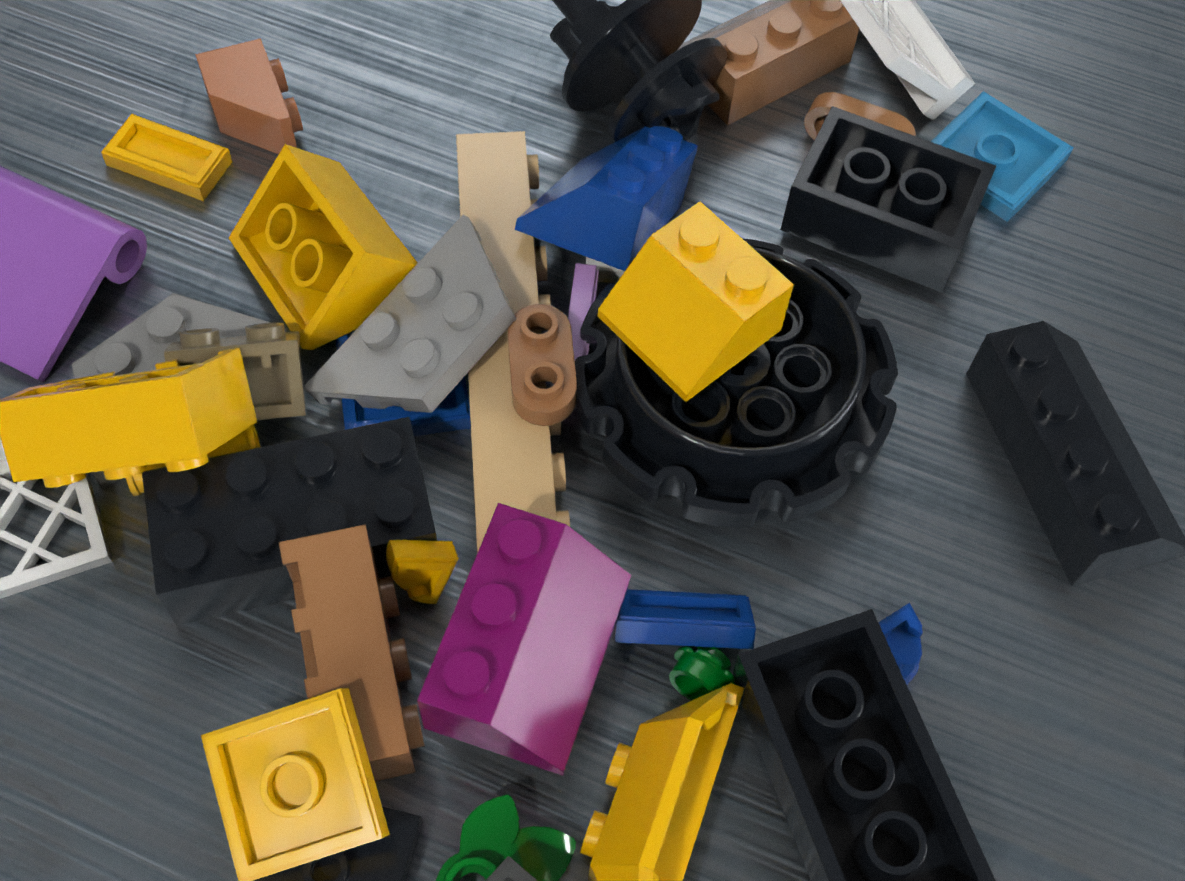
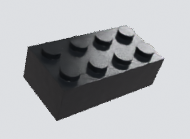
M410 417L208 458L209 462L205 465L190 470L168 472L167 468L163 467L142 472L156 595L176 625L295 599L292 579L286 565L284 566L282 563L279 542L366 524L380 578L391 576L386 561V548L389 540L437 541Z
M872 609L738 654L733 676L736 685L744 688L740 702L811 881H996Z

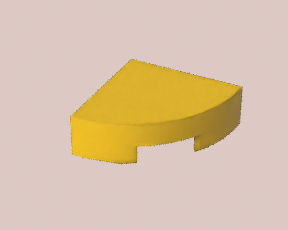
M389 540L386 548V561L393 580L402 589L407 591L409 598L426 604H437L459 559L453 542Z

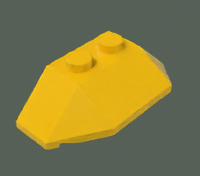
M732 683L641 723L632 746L619 742L605 784L617 788L608 814L597 810L594 811L580 850L581 854L592 858L588 881H683L744 691L743 687Z

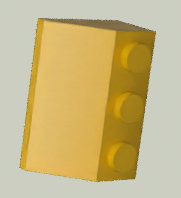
M287 144L283 146L228 237L291 332H299L301 348L307 350H314L356 330L418 264L340 162Z

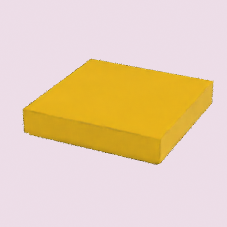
M340 688L201 735L238 881H253L390 835L349 688Z

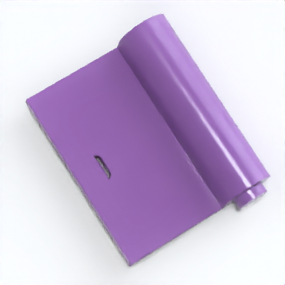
M0 166V361L44 383L103 278L116 284H122L130 280L143 263L146 255L147 241L143 231Z

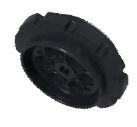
M752 239L743 240L794 284L782 329L774 335L776 337L770 338L690 400L685 402L597 316L598 308L616 283H609L600 292L585 316L580 329V337L589 344V354L580 356L575 360L577 381L576 407L579 419L587 434H601L607 437L603 442L602 461L611 473L646 501L655 503L662 496H675L682 502L681 514L685 519L718 527L751 528L755 524L758 512L763 509L775 511L784 522H792L832 505L845 494L851 480V474L848 470H854L859 473L869 471L889 434L897 409L896 403L884 396L890 393L898 375L894 350L888 334L879 320L865 319L856 313L861 300L860 293L840 275L818 261L807 259L804 263H801L783 255L784 249L779 245ZM789 382L800 383L805 387L800 388L792 385ZM700 415L709 421L697 422L689 419L687 416ZM751 424H764L771 428L772 431L758 430Z

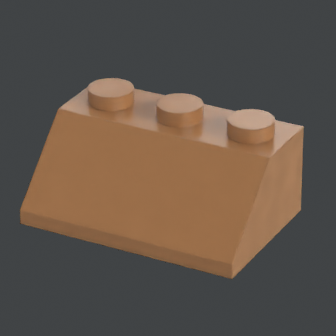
M769 0L684 42L680 48L701 39L715 38L726 49L727 60L725 66H723L718 79L712 85L719 93V100L708 104V106L728 126L849 63L860 28L840 0Z

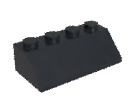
M1045 321L987 334L966 374L1071 586L1185 556V536L1078 341Z

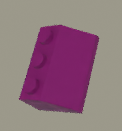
M498 503L417 699L424 729L563 776L631 580V574L567 524Z

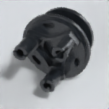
M552 0L566 17L556 24L551 31L550 38L569 59L564 73L562 96L570 108L581 112L591 111L604 107L625 95L615 109L608 126L609 134L615 142L645 126L649 128L662 126L679 132L685 141L696 134L704 106L719 100V93L712 85L718 79L727 60L726 49L715 38L701 39L680 48L698 20L702 0H626L619 6H610L605 1Z

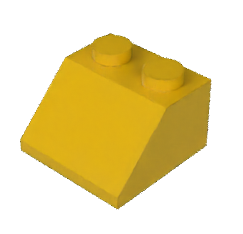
M700 201L648 238L598 308L597 316L687 402L781 331L794 284Z

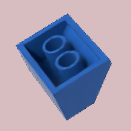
M645 126L581 159L517 218L515 230L626 271L648 238L665 226L680 209L698 145L683 140V136L673 129L662 126L651 128Z

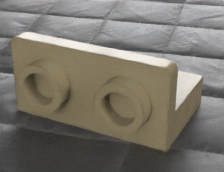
M284 323L249 325L245 327L246 336L220 338L219 329L217 328L187 330L179 333V342H172L164 351L165 361L178 359L179 366L202 363L217 356L219 351L240 347L257 420L306 415L307 410L299 349L300 336L298 331L285 332Z

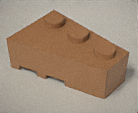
M366 524L279 542L282 563L284 566L286 565L293 582L297 609H293L291 612L295 633H300L307 675V678L304 679L307 699L340 688H349L375 782L415 773L412 749L424 747L425 743L417 704L404 706L399 682L412 680L405 639L392 641L388 618L400 616L399 605L392 576L379 577Z

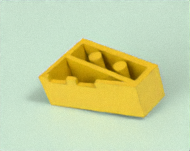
M240 347L219 351L217 356L198 364L179 366L178 359L156 363V370L115 375V371L29 387L0 399V438L13 482L43 479L46 488H53L81 481L87 477L86 473L103 471L106 480H117L146 471V465L165 463L168 472L185 471L205 465L209 462L208 453L257 423Z

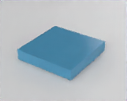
M984 91L931 141L996 165L980 205L1006 222L1068 160L1074 148Z

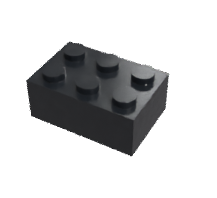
M832 106L791 185L780 230L943 292L996 169V165Z

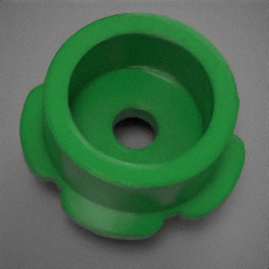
M683 646L676 650L674 658L677 660V663L669 674V680L673 687L688 700L697 699L730 683L736 685L735 678L729 671L731 669L730 660L717 648L695 646L692 649L691 647Z

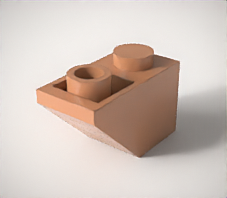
M261 38L195 54L220 133L276 154L280 153L285 144L297 148L294 132L303 130L300 114L294 97L283 99L281 93L289 90L279 58L268 59Z

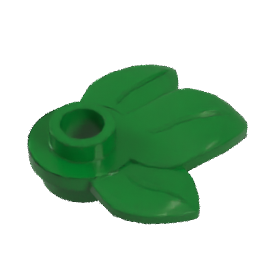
M510 795L499 796L477 806L468 815L462 825L459 852L443 864L436 881H460L468 873H478L486 881L508 856L537 881H559L573 857L576 841L573 837L550 827L530 826L520 828L518 812Z

